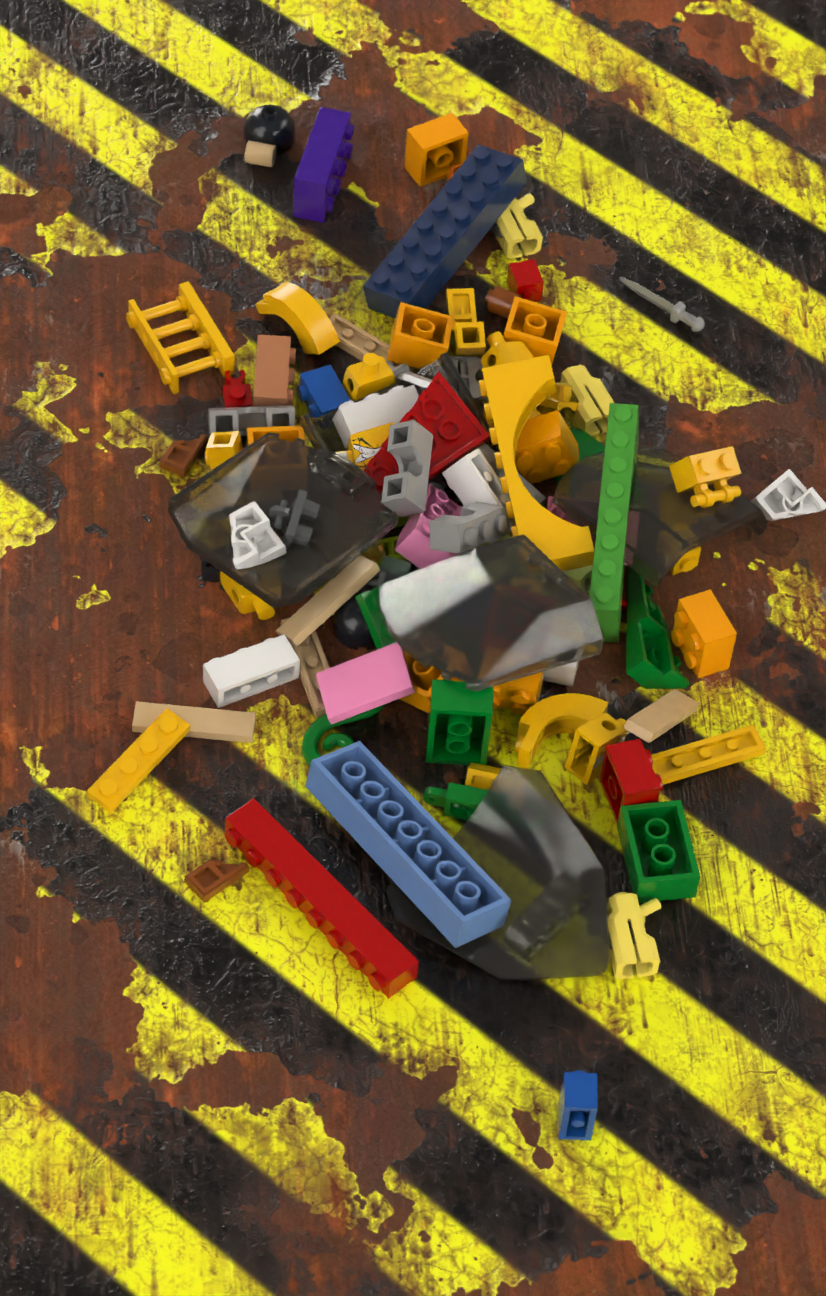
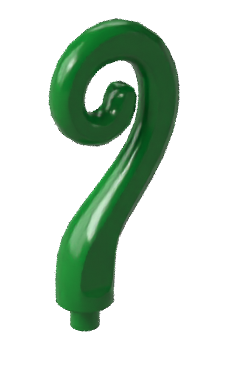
M387 704L332 725L327 718V714L316 719L309 726L302 740L301 750L307 765L310 767L311 760L322 756L317 751V744L327 731L343 724L369 718L380 712ZM331 733L324 739L323 748L326 751L332 750L337 746L343 748L353 744L354 741L347 734Z

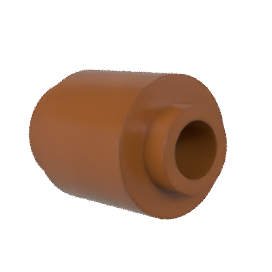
M496 286L494 290L490 289L488 291L484 304L488 305V312L508 319L514 297L522 298V296Z

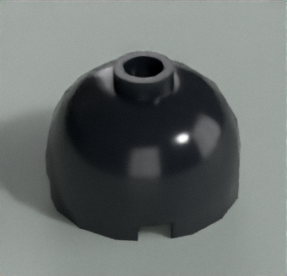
M262 105L256 107L250 112L244 124L246 145L248 141L276 145V152L280 151V154L287 152L295 142L294 120L288 111L280 106Z
M366 591L355 593L334 613L333 617L335 637L341 644L354 650H358V647H367V650L376 648L355 597Z

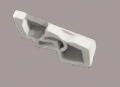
M790 469L747 504L754 512L769 521L821 512L826 509L825 501L814 488L811 487L807 490Z
M255 501L229 514L232 532L233 564L236 569L257 566L287 553L286 546L270 527L269 519Z

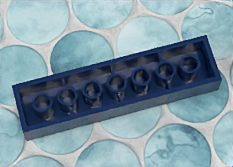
M478 144L363 285L368 309L392 318H396L400 302L426 309L526 185L527 179L523 160Z

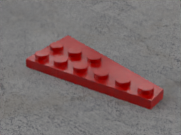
M439 371L426 390L418 397L410 411L399 422L415 420L433 434L428 481L490 439L489 433ZM389 436L381 445L377 454L367 463L366 468L357 480H354L334 507V511L351 532L388 508L381 503L384 477L399 473L395 457L387 451Z

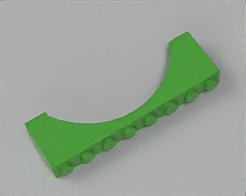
M610 403L588 608L589 638L591 641L619 643L628 513L639 443V405Z

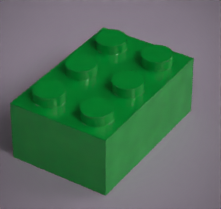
M432 679L426 763L456 765L478 763L486 765L493 715L494 683Z
M674 800L621 806L617 829L632 893L637 894L638 902L645 903L653 898L665 901L696 897L700 873L682 801Z

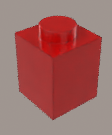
M535 259L509 263L507 284L510 291L521 295L522 299L533 302L542 301L544 281Z

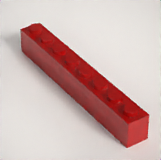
M254 798L225 818L224 835L227 842L232 847H237L245 855L247 862L252 867H257L265 875L267 882L273 888L277 887L285 895L287 902L293 908H298L305 915L308 923L313 928H318L326 936L329 944L334 949H339L347 957L349 964L355 970H360L368 978L370 985L376 991H381L389 999L417 978L419 961Z

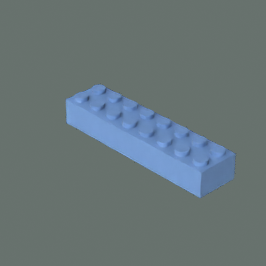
M361 741L311 760L305 787L455 948L504 926L512 900Z

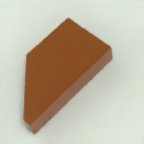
M202 434L197 439L189 441L182 439L172 442L160 459L159 467L185 477L207 445L209 435Z
M208 860L184 876V881L205 903L249 872V865L240 862V865L223 864L218 860Z

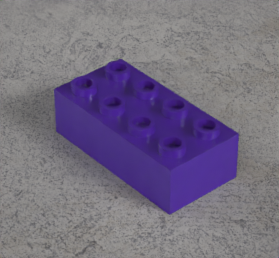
M320 107L294 178L293 217L324 223L327 213H332L334 207L333 195H338L341 185V179L339 178L345 176L347 168L346 159H351L353 144L349 143L354 133V124H350L351 113Z

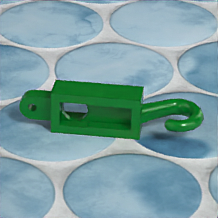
M449 782L447 790L427 787L423 794V800L427 804L444 807V816L503 828L506 817L526 832L540 830L548 820L547 811L542 805L534 801H527L525 808L535 810L539 818L533 822L526 821L508 802L509 794Z

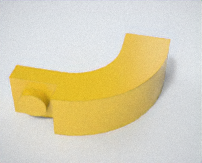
M285 282L265 293L263 295L264 299L255 304L259 314H275L282 317L294 330L305 354L320 355L340 342L330 319L322 307L308 292L293 283Z
M474 288L447 289V313L453 316L450 335V347L453 356H482L486 349L484 322H477Z
M566 693L547 697L531 706L519 721L518 741L515 746V752L518 753L517 765L528 769L539 746L545 739L559 733L575 734L576 729L602 713H607L608 702L589 695Z

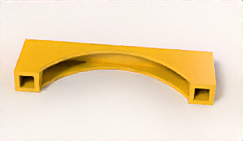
M549 355L482 368L483 380H478L481 397L487 396L488 404H483L486 420L493 421L494 427L489 428L492 445L498 444L499 452L494 453L497 470L503 469L504 476L500 477L502 493L509 494L510 501L505 502L508 519L514 518L515 526L510 527L513 543H519L521 551L516 552L519 569L525 568L528 579L593 565L594 546L589 526L580 527L567 522L541 506L523 485L515 466L517 443L524 425L537 406L548 395L556 393L555 379Z

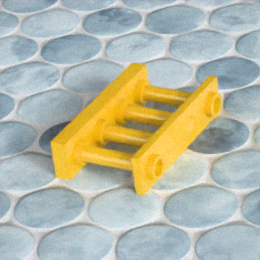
M189 281L179 284V296L176 297V300L141 311L134 299L128 300L129 312L126 313L127 323L131 329L134 328L158 367L163 384H168L173 394L179 393L180 377L213 366L219 368L224 377L225 371L228 370L230 375L234 374L235 355ZM179 310L180 312H185L187 319L153 330L147 322L148 320ZM189 329L192 331L196 330L199 335L197 338L163 348L158 340ZM199 348L207 349L210 353L208 357L174 367L169 359Z

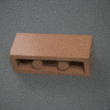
M258 335L253 407L293 405V389H288V385H294L295 369L290 368V364L295 365L296 348H291V336Z

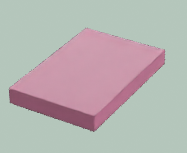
M399 642L316 673L327 718L331 725L415 693L404 652Z

